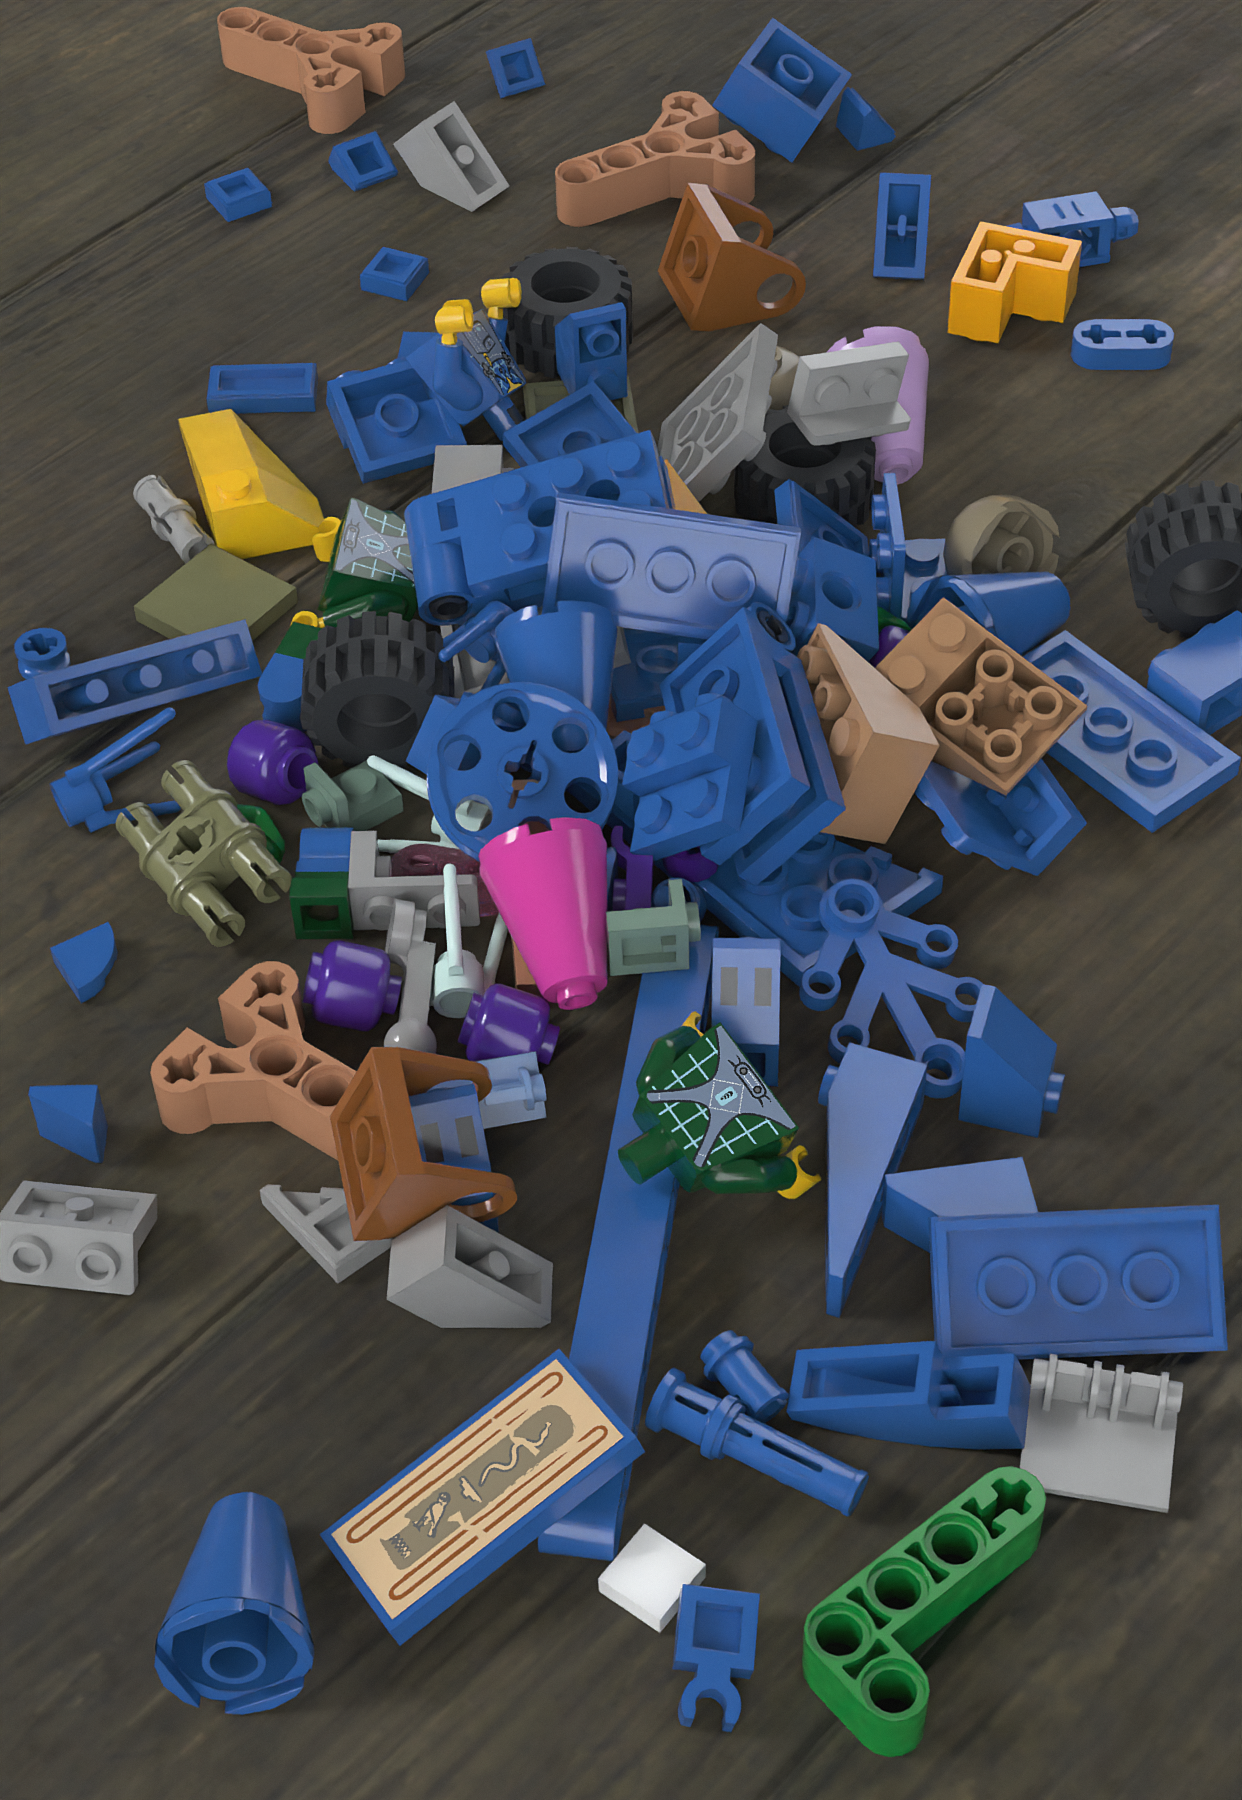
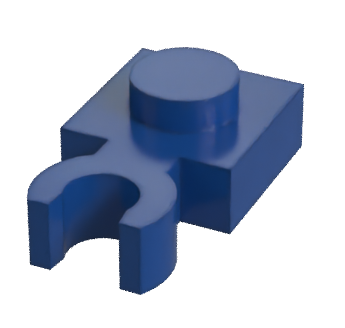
M688 1584L682 1585L679 1594L672 1669L695 1672L694 1679L684 1689L679 1702L678 1717L681 1726L691 1727L696 1712L695 1703L698 1700L712 1698L723 1709L722 1731L731 1732L740 1715L741 1699L738 1690L730 1682V1677L750 1679L754 1671L760 1594Z

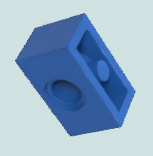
M814 536L798 554L786 622L796 641V647L791 653L797 657L800 649L808 644L819 623L827 625L868 662L879 650L875 559Z

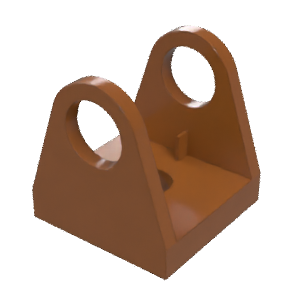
M687 183L658 268L659 275L689 328L695 331H714L777 317L789 312L802 299L806 288V280L796 263L767 250L773 239V226L767 215L762 210L707 184ZM745 221L756 222L760 225V234L757 240L751 243L738 237L733 227ZM787 274L792 277L791 289L782 299L769 303H764L757 299L760 285L770 276Z
M371 1047L330 1115L354 1241L384 1240L398 1237L447 1205L477 1222L495 1218L513 1207L517 1201V1193L514 1181L510 1177L499 1173L422 1161L409 1096L427 1093L430 1088L440 1083L451 1080L473 1081L478 1102H480L492 1089L490 1073L486 1066L474 1061L401 1047ZM474 1193H497L491 1199L478 1204L464 1206L451 1204L461 1197Z

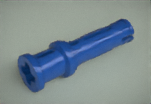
M672 1368L664 1376L648 1407L645 1418L646 1428L656 1433L664 1428L699 1445L700 1454L710 1460L715 1458L721 1460L727 1455L776 1479L784 1485L790 1486L841 1511V1514L846 1517L852 1515L866 1488L869 1479L868 1472L862 1469L858 1470L807 1445L801 1440L792 1438L745 1415L746 1407L741 1404L740 1399L730 1394L721 1399L686 1382V1374L683 1371Z

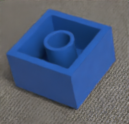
M772 18L738 63L712 106L723 113L731 123L741 126L764 142L769 150L793 162L852 74Z

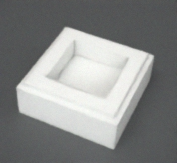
M644 1524L598 1578L599 1592L660 1633L678 1612L679 1594L682 1585L699 1586L706 1577V1564Z

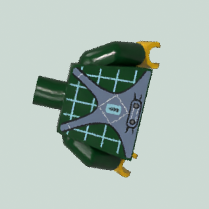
M351 497L342 520L340 521L336 517L325 518L318 527L319 533L315 534L312 538L316 557L320 561L329 562L317 609L323 611V617L318 618L312 612L301 611L295 614L291 625L293 622L319 628H324L326 625L336 628L337 619L348 615L353 619L362 618V612L376 611V616L388 617L389 612L402 614V620L410 622L415 614L418 603L405 521L393 511H381Z
M696 1011L692 1012L681 1027L658 1037L651 1045L636 1080L639 1098L632 1113L635 1123L643 1134L618 1149V1157L622 1166L631 1179L639 1185L668 1167L683 1189L689 1193L706 1187L715 1194L778 1192L788 1199L798 1198L821 1181L819 1174L810 1176L799 1166L798 1162L808 1155L804 1146L799 1145L785 1156L781 1155L789 1148L799 1127L722 1023L719 1022L703 1034L696 1027L702 1016Z

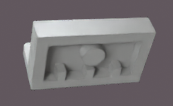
M899 342L800 356L787 413L812 445H829L835 442L906 431L909 429L911 418L898 403L897 399L909 354Z
M23 1180L0 1212V1279L4 1282L131 1295L138 1286V1250L157 1220V1194Z

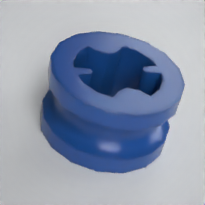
M52 628L33 629L22 634L14 644L19 673L25 679L69 667L71 664L70 656L67 652L66 637L58 630Z

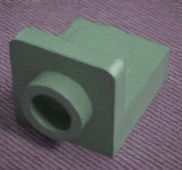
M367 760L333 778H330L315 762L303 768L307 792L302 794L303 805L310 819L319 827L325 825L327 828L353 827L354 831H367L404 811L402 794L380 771L370 767Z
M682 879L668 880V907L606 912L610 976L689 969V942L700 941L701 930L697 902L685 903Z

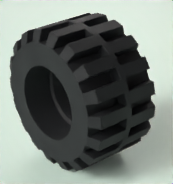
M567 247V249L550 248L544 249L545 252L532 253L525 256V261H516L509 267L510 272L504 273L502 279L517 278L520 281L522 290L521 301L517 307L503 308V318L508 319L505 345L517 365H524L525 370L531 373L541 372L544 373V377L556 378L559 374L556 367L555 326L571 313L621 302L626 308L627 353L629 352V345L633 341L631 278H628L626 268L623 265H617L616 259L609 255L601 256L599 251L592 249L580 250L578 247Z
M789 405L783 406V409L778 411L768 410L765 414L763 431L766 432V439L762 448L752 460L745 461L743 459L734 470V499L737 514L742 515L744 520L778 524L774 490L790 479L856 529L857 525H864L869 518V510H871L872 495L874 493L876 447L875 442L871 441L872 436L835 442L829 445H812L788 415Z
M1214 480L1201 481L1200 486L1189 488L1188 483L1175 486L1176 492L1170 495L1162 492L1153 498L1154 505L1152 507L1143 506L1136 514L1137 523H1132L1128 527L1126 533L1128 542L1125 543V550L1134 600L1137 608L1142 610L1143 617L1149 623L1157 622L1158 629L1170 634L1178 630L1180 637L1191 638L1207 624H1215L1237 610L1242 613V493H1240L1238 485L1226 482L1222 487L1215 486Z
M376 611L362 612V618L353 619L348 615L337 619L336 628L326 625L318 632V640L310 641L306 648V658L303 659L300 720L302 729H307V735L313 745L322 746L321 754L330 760L340 758L343 760V766L350 768L375 755L391 764L406 769L408 763L406 759L434 696L441 695L454 698L455 666H453V657L446 662H442L438 658V653L445 648L443 647V638L436 631L426 632L425 623L415 618L407 622L402 620V614L392 612L388 613V617L376 616Z

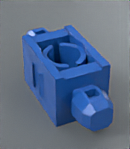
M1097 191L1023 203L1022 225L1019 222L1007 227L1082 241L1079 267L1110 262L1111 241L1114 243L1126 240L1138 233L1139 221L1133 209L1127 207L1108 209Z

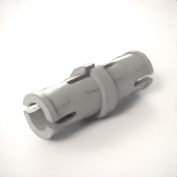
M148 475L136 484L133 492L134 499L150 516L152 529L160 539L170 541L185 564L209 544L215 545L210 536L198 525L193 508L187 501L177 498L161 476L158 475L156 480L155 475Z

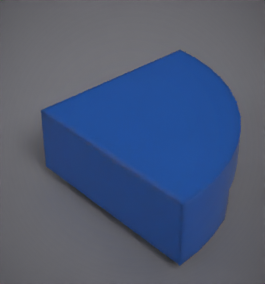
M109 922L50 948L54 964L80 1003L89 1000L103 989L106 984L105 978L112 969L118 955L114 933Z

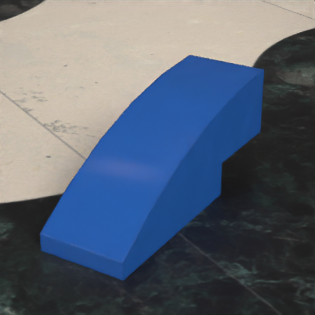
M936 1341L802 1349L796 1351L787 1413L791 1420L836 1432L882 1441L964 1449H1024L1031 1385L1015 1353L943 1357Z

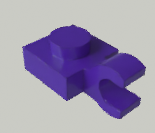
M615 826L611 833V847H615L617 850L618 866L626 871V879H614L613 911L651 908L653 866L655 863L653 855H633L630 853L631 847H628L623 842V826Z

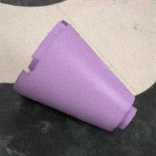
M871 327L863 330L864 338L847 344V339L844 337L835 342L827 352L899 342L909 354L897 399L898 403L911 418L909 429L877 437L872 436L871 441L875 442L876 447L874 479L883 482V473H896L897 484H901L915 475L923 464L929 358L926 349L920 345L919 337L913 332L898 327Z

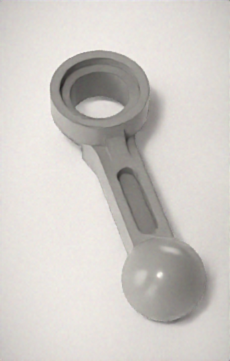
M395 899L390 915L385 951L390 957L391 964L399 965L404 974L399 1020L388 1030L384 1039V1047H401L435 1054L437 1042L433 1031L427 1025L436 943L423 941L427 911L415 909V902Z

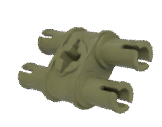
M182 760L174 763L172 767L184 779V783L180 784L166 770L161 779V786L167 794L171 795L184 812L165 828L154 815L149 805L137 802L127 806L126 809L138 821V825L134 827L121 812L116 820V829L139 854L140 870L146 878L155 881L165 892L167 902L172 910L181 915L191 916L206 934L209 942L216 947H222L231 944L234 940L221 926V923L226 922L240 936L245 927V919L231 906L221 892L240 876L260 902L271 903L281 897L268 883V879H273L286 893L291 886L292 876L266 849L267 841L264 831L260 826L250 823L238 810L237 802L232 794L225 790L214 789L193 762Z

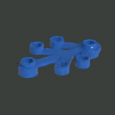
M854 878L839 881L831 886L821 898L819 919L828 931V934L815 965L803 974L799 990L800 999L808 1008L815 1011H825L832 1008L838 1000L841 989V979L838 973L852 944L854 945L865 966L843 1020L837 1022L831 1029L827 1044L830 1056L841 1064L847 1047H844L838 1041V1038L842 1036L853 1037L861 1046H869L870 1034L868 1028L882 997L915 1058L914 1061L927 1064V1071L939 1069L948 1076V1080H940L927 1073L924 1095L938 1099L956 1094L962 1087L965 1051L951 1040L935 1037L910 990L945 1002L948 1014L955 1020L971 1022L976 1004L964 1005L959 1002L956 996L968 994L977 1002L983 983L972 977L956 978L934 970L946 968L953 962L958 947L957 935L951 928L945 925L933 924L929 926L885 910L878 892L866 881ZM853 910L861 917H849L841 913V911ZM881 937L915 947L916 955L923 965L891 954ZM931 941L940 942L946 946L947 950L944 952L933 951L927 943ZM816 982L824 983L831 991L825 994L816 993L809 985Z

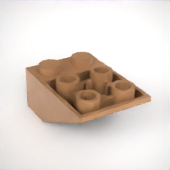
M944 597L875 667L878 672L922 711L940 745L932 761L1004 795H1007L1087 710L1085 703Z
M818 623L808 644L800 649L797 657L802 660L846 806V810L820 832L886 844L940 745L920 708L827 625Z

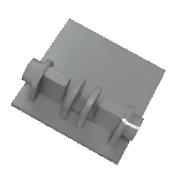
M1050 1354L1049 1361L1034 1358L1025 1448L1022 1449L1020 1468L1036 1476L1044 1487L1045 1493L1168 1513L1177 1412L1180 1411L1183 1382L1169 1380V1372L1161 1371L1160 1376L1138 1372L1127 1374L1124 1373V1365L1119 1364L1116 1365L1115 1371L1102 1370V1362L1094 1361L1093 1368L1087 1367V1364L1057 1360L1058 1355Z

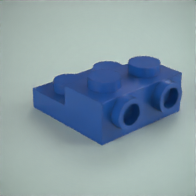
M406 357L397 358L386 366L363 372L359 370L348 371L339 375L334 380L327 381L326 405L343 448H349L363 484L434 464L436 445H467L460 425L410 365Z
M706 693L696 698L694 708L681 713L672 711L655 712L651 716L649 725L632 731L631 740L627 747V761L622 783L623 787L640 797L634 817L635 826L630 853L633 855H653V861L740 832L758 720L734 705L729 698L720 694Z

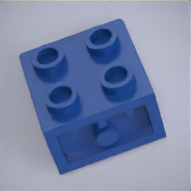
M883 473L882 494L872 495L873 530H880V533L877 534V539H870L869 557L875 559L876 573L881 574V577H876L877 606L884 608L907 623V610L913 593L923 582L938 576L947 575L943 558L945 539L905 540L896 473ZM915 621L908 623L911 630L916 626Z

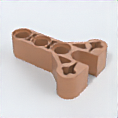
M247 7L227 9L221 12L217 18L224 65L236 72L302 94L307 104L309 126L318 133L334 134L342 132L365 114L363 89L386 96L405 78L402 31L398 26L391 23H374L360 29L321 32Z
M690 91L671 93L662 100V114L648 133L566 160L558 165L555 171L557 217L562 223L573 227L592 225L670 197L683 198L687 183L707 184L745 203H749L755 196V148L737 130L719 135V112L699 94Z
M266 961L256 964L245 971L218 997L226 1040L238 1046L237 1048L218 1046L187 1027L152 1063L150 1074L162 1123L169 1130L179 1134H193L205 1130L212 1124L272 1121L338 1160L330 1115L357 1071L303 1040L302 1033L305 1028V1016L299 979L296 972L289 965L281 962Z

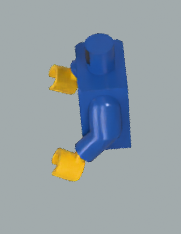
M517 278L491 279L483 285L481 296L483 304L488 308V314L483 308L473 313L471 302L468 299L445 302L435 316L438 334L406 357L410 365L458 424L464 427L483 415L500 441L503 440L504 432L525 421L509 397L524 386L526 380L505 345L508 319L503 318V308H514L520 304L522 290L520 281Z

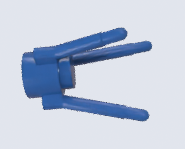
M490 601L475 617L471 616L457 630L443 638V647L445 648L438 653L439 660L446 662L464 649L471 657L481 663H487L490 659L494 660L496 663L480 691L499 685L506 671L496 646V626L506 616L514 613V611L502 602Z
M173 708L164 709L85 763L65 771L64 777L49 784L55 802L70 828L85 822L89 832L92 833L109 824H115L121 812L129 821L136 820L126 808L110 811L104 810L103 806L113 802L106 781L157 753L160 750V744L156 741L150 742L114 762H110L172 720L176 715ZM176 801L147 804L156 817L158 815L176 813L181 809Z

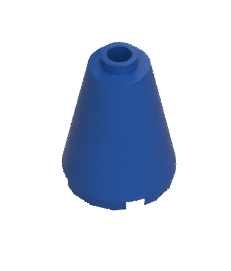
M1049 572L942 575L923 582L913 593L907 610V624L915 621L917 625L944 597L1019 655L1023 656L1065 624L1070 613V597L1068 590L1061 580Z
M567 600L557 601L558 612L538 615L537 605H533L506 616L496 626V646L510 683H538L566 692L587 706L606 729L618 633L613 621V613L608 608L593 602ZM519 705L523 719L525 721V724L527 725L529 717L527 715L526 710L521 705ZM572 723L562 724L552 733V739L556 747L566 753H577L588 744L585 731Z
M241 1492L228 1495L213 1505L158 1632L155 1643L154 1667L163 1686L184 1703L200 1708V1699L204 1697L225 1701V1713L243 1715L271 1710L296 1697L304 1687V1676L308 1673L309 1669L312 1671L314 1643L284 1513L277 1503L263 1495L253 1492Z

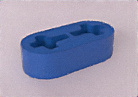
M1151 319L1086 320L1074 328L1071 357L1077 365L1091 370L1159 369L1166 366L1171 360L1174 332L1166 323Z

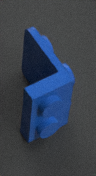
M1042 759L1031 768L1007 795L934 762H930L915 790L917 797L927 807L935 811L944 824L941 832L951 846L966 855L975 852L986 856L1005 870L1015 867L1038 876L1087 824Z

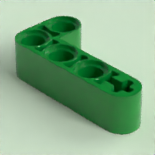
M1009 1466L999 1467L987 1473L821 1601L808 1614L803 1636L802 1669L804 1679L812 1691L852 1734L873 1753L886 1757L903 1756L914 1750L923 1738L930 1689L928 1677L909 1654L1027 1561L1037 1550L1046 1496L1040 1481L1027 1470ZM953 1554L962 1557L968 1562L953 1565L945 1563L938 1557ZM897 1598L905 1600L912 1606L903 1610H895L886 1607L880 1602L886 1599ZM840 1643L848 1645L855 1652L846 1656H835L824 1651L822 1647L828 1644ZM892 1698L901 1701L909 1709L901 1713H889L882 1711L874 1703L881 1699Z

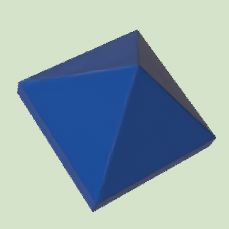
M531 38L486 51L500 98L545 85Z

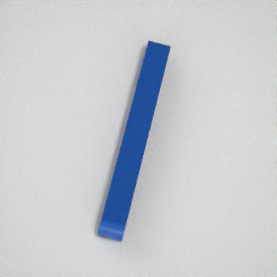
M700 925L701 940L689 942V969L642 973L569 1359L637 1438L680 1183L667 1167L643 1184H637L622 1166L618 1157V1149L643 1134L635 1123L632 1113L639 1098L636 1080L652 1043L658 1037L681 1027L694 1011L702 1016L696 1027L701 1033L705 1034L712 992L713 938H718V927ZM633 1462L539 1535V1552L613 1561L619 1551Z

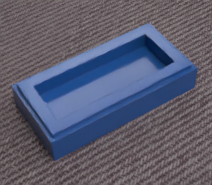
M317 364L211 366L207 392L208 412L232 409L236 414L314 412L316 409L318 386Z

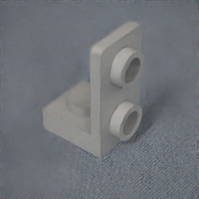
M351 831L348 891L354 930H388L395 899L415 902V909L426 910L425 928H446L444 875L392 877L391 857L379 855L377 831ZM457 875L461 927L478 926L480 924V906L477 877L475 875Z

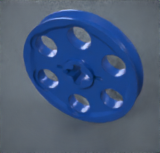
M512 682L491 686L462 701L450 712L439 727L430 748L427 764V792L435 819L446 836L461 851L480 862L478 857L480 850L493 838L530 821L542 823L552 831L549 819L562 817L582 818L599 824L601 829H603L611 813L618 786V765L614 746L606 729L596 715L587 706L568 693L554 687L531 682ZM506 702L516 703L526 710L529 721L519 731L506 732L495 724L492 718L494 710ZM568 723L578 725L585 731L588 744L577 753L561 751L556 747L552 739V733L558 726ZM460 740L474 744L480 752L481 759L474 768L466 771L452 768L444 757V752L450 744ZM534 745L536 749L534 750L530 765L532 767L531 777L539 781V783L527 782L524 790L519 791L514 808H509L514 787H512L513 776L506 773V770L517 772L521 763L525 764L529 749ZM587 783L598 792L600 804L592 812H575L565 802L564 793L566 789L572 784ZM476 800L487 805L492 813L491 823L480 831H470L463 828L458 823L455 813L464 802Z

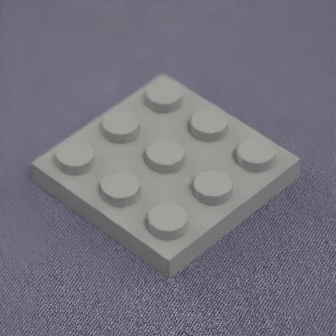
M761 323L662 422L657 447L659 457L662 456L663 460L667 459L698 502L709 492L711 494L719 492L727 482L731 471L743 459L745 461L752 460L760 451L766 439V432L763 431L765 414L772 402L769 389L771 378L778 364L774 360L778 334Z

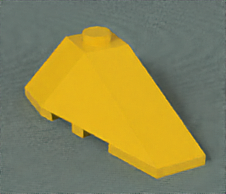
M232 409L178 419L215 546L240 559H247L313 545L312 538L315 534L319 533L318 527L321 521L324 520L317 498Z

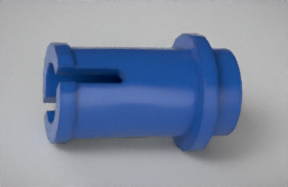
M733 1330L725 1331L711 1340L703 1349L700 1359L705 1364L703 1374L711 1382L719 1381L730 1395L740 1399L741 1404L746 1407L745 1413L747 1416L766 1423L784 1408L789 1394L783 1387L777 1384L751 1353L754 1344L747 1336L738 1337Z

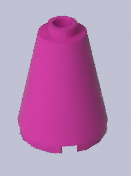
M562 817L549 819L552 831L531 835L528 824L515 827L493 838L480 850L478 857L480 861V876L542 997L548 1002L558 1003L561 1009L572 1010L595 1002L597 1000V993L602 991L607 985V843L599 824L582 818Z

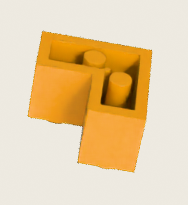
M980 221L951 281L947 333L965 336L975 341L999 343L1012 313L1030 316L1040 321L1050 320L1063 323L1077 290L1082 241Z

